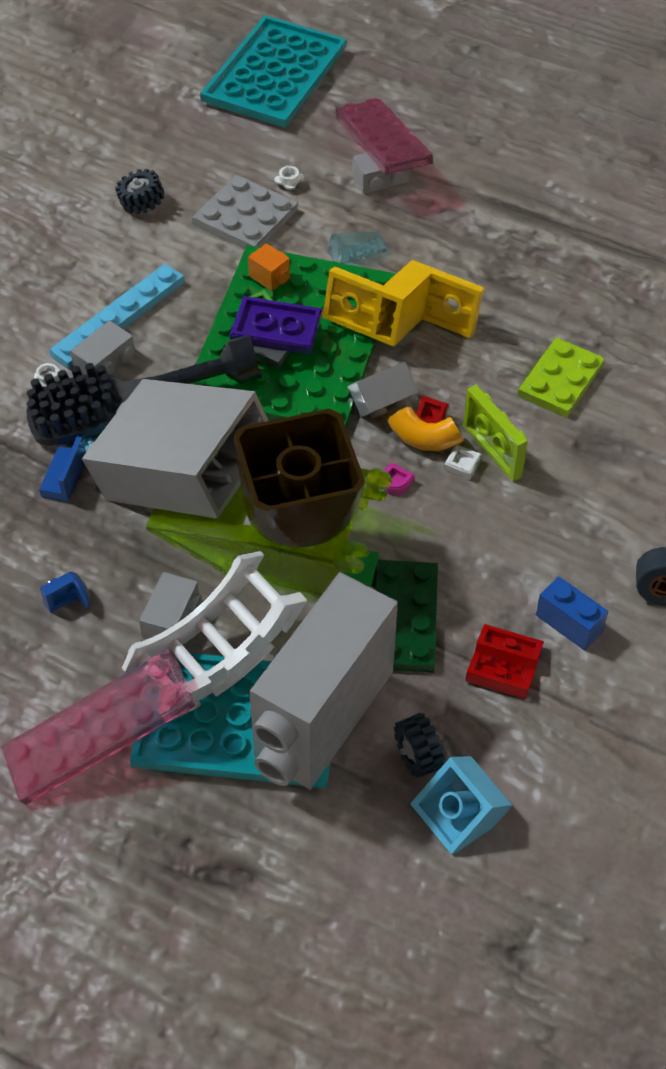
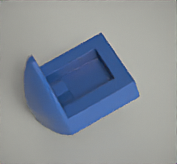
M68 572L40 587L44 605L50 613L75 599H78L87 608L90 606L88 588L81 577L75 572Z

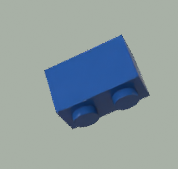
M558 576L539 595L536 616L585 651L604 631L609 611Z

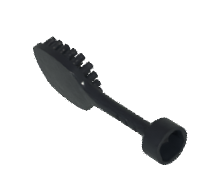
M249 334L228 340L220 354V358L142 379L191 384L226 374L227 377L242 384L260 379L262 375ZM88 363L85 365L87 373L83 375L79 366L71 368L73 375L71 378H69L66 370H60L58 372L60 381L58 382L55 381L52 374H46L44 376L46 387H42L40 380L37 378L31 380L33 389L26 392L29 399L26 403L28 426L34 439L41 445L52 446L75 442L77 436L86 439L102 433L117 413L119 406L128 399L142 379L123 381L112 374H108L104 365L98 366L96 371L93 363Z

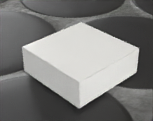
M456 445L444 464V471L471 480L482 461V454Z

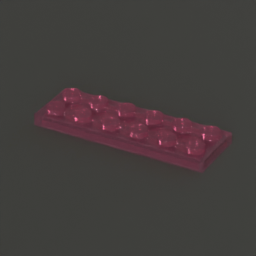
M370 98L364 103H348L342 108L336 109V118L385 175L433 164V154L381 99Z
M167 648L2 745L1 749L18 800L25 805L29 804L195 707L196 704L174 653Z

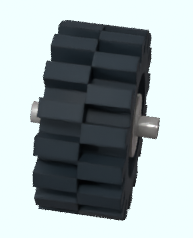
M141 169L136 170L137 173L129 172L128 177L124 175L122 181L117 182L118 186L115 187L116 194L125 212L140 214V211L143 210V213H146L148 208L153 210L156 208L155 204H161L160 199H164L165 191L155 171L144 169L142 172Z
M418 713L395 722L394 732L396 734H394V737L398 741L396 745L401 752L402 760L406 761V767L410 769L411 774L415 775L416 778H420L441 769L445 764V756L442 753L444 749L439 743L441 740L439 735L435 733L436 728L430 724V719L425 717L424 713Z

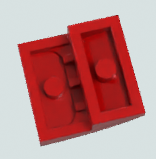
M484 624L476 643L474 655L467 669L465 681L526 699L544 641Z

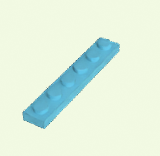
M166 263L50 348V357L70 370L73 367L70 350L109 320L122 329L126 328L183 285L184 275Z

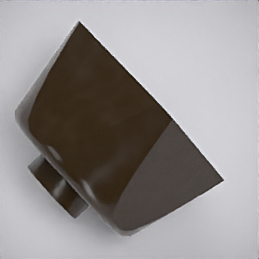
M325 409L242 426L236 431L233 437L244 504L252 527L261 536L279 545L302 548L328 542L346 529L354 516L366 481L341 413L332 409Z

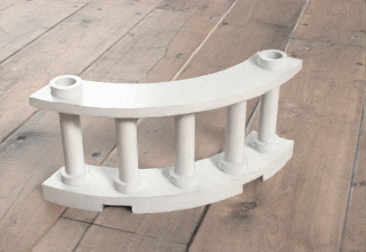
M261 551L237 556L222 582L193 612L164 632L142 642L132 644L129 648L122 669L127 672L143 667L165 693V699L159 713L166 721L200 707L199 700L212 692L217 697L248 674L272 651L274 646L271 642L280 631L283 630L287 633L308 601L300 592L280 595L256 570L264 557ZM248 581L271 604V609L261 623L237 598ZM227 607L251 631V635L236 649L230 645L211 623ZM201 631L225 657L224 660L208 671H205L183 646V644ZM172 652L194 679L181 685H175L155 661Z

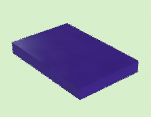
M243 296L230 332V340L250 334L252 344L255 346L311 354L323 316V309Z

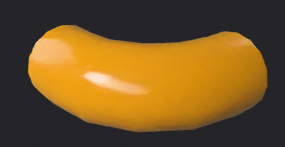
M406 407L397 411L388 419L391 429L404 443L421 451H442L465 441L451 416L438 423H426L416 415L412 407Z

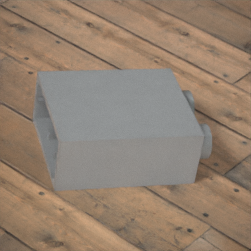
M142 379L128 399L119 406L117 413L96 441L89 445L82 460L105 500L218 519L241 485L233 436L242 426L266 422L268 419L255 391Z
M339 572L251 688L254 756L256 759L254 763L258 771L268 780L281 786H287L291 780H294L310 790L315 785L393 673L397 601Z

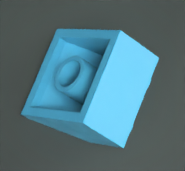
M471 756L450 757L410 803L450 854L457 853L491 830L513 806Z

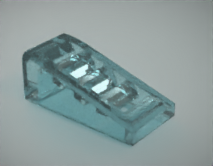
M378 232L331 234L328 245V252L333 261L344 264L387 251V246Z

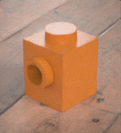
M266 243L248 256L249 276L273 291L290 278V258Z

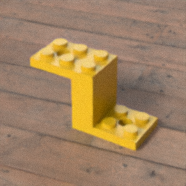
M411 260L384 285L334 266L329 271L322 318L393 347L422 319L471 338L475 334L485 288L415 260ZM348 296L355 299L357 307L350 304ZM449 298L457 302L458 309L450 306Z

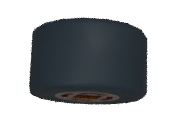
M666 547L654 548L645 552L638 559L636 565V587L638 593L643 599L655 605L666 606Z

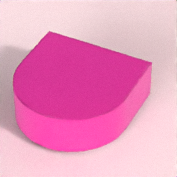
M391 462L381 474L380 485L382 490L389 495H401L415 482V475Z

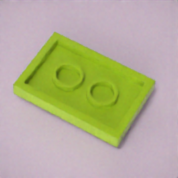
M555 337L519 387L517 397L568 418L603 367L605 358Z
M477 384L468 388L463 427L512 482L522 478L528 444L525 434L510 422L507 414L500 411L493 403L489 394L484 393Z

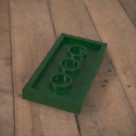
M378 560L376 591L398 602L393 670L434 673L438 563Z

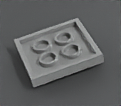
M236 174L192 216V223L243 249L247 245L260 248L298 211V202Z

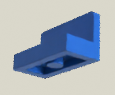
M77 436L72 448L58 446L39 489L41 497L69 502L85 465L82 460L86 454L83 437Z

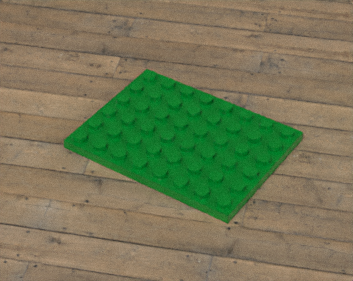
M247 245L196 364L221 357V352L227 341L230 340V332L243 296L249 297L265 290L273 301L322 308L324 310L329 271L334 266L381 285L387 283L396 273L283 252L290 258V278L284 284L271 291L249 276L248 256L259 249V247ZM348 296L350 304L357 307L355 299ZM322 318L311 354L291 352L279 369L258 361L262 378L240 384L227 377L226 374L191 384L255 391L268 421L332 409L341 413L347 428L355 405L348 386L364 379L377 340Z

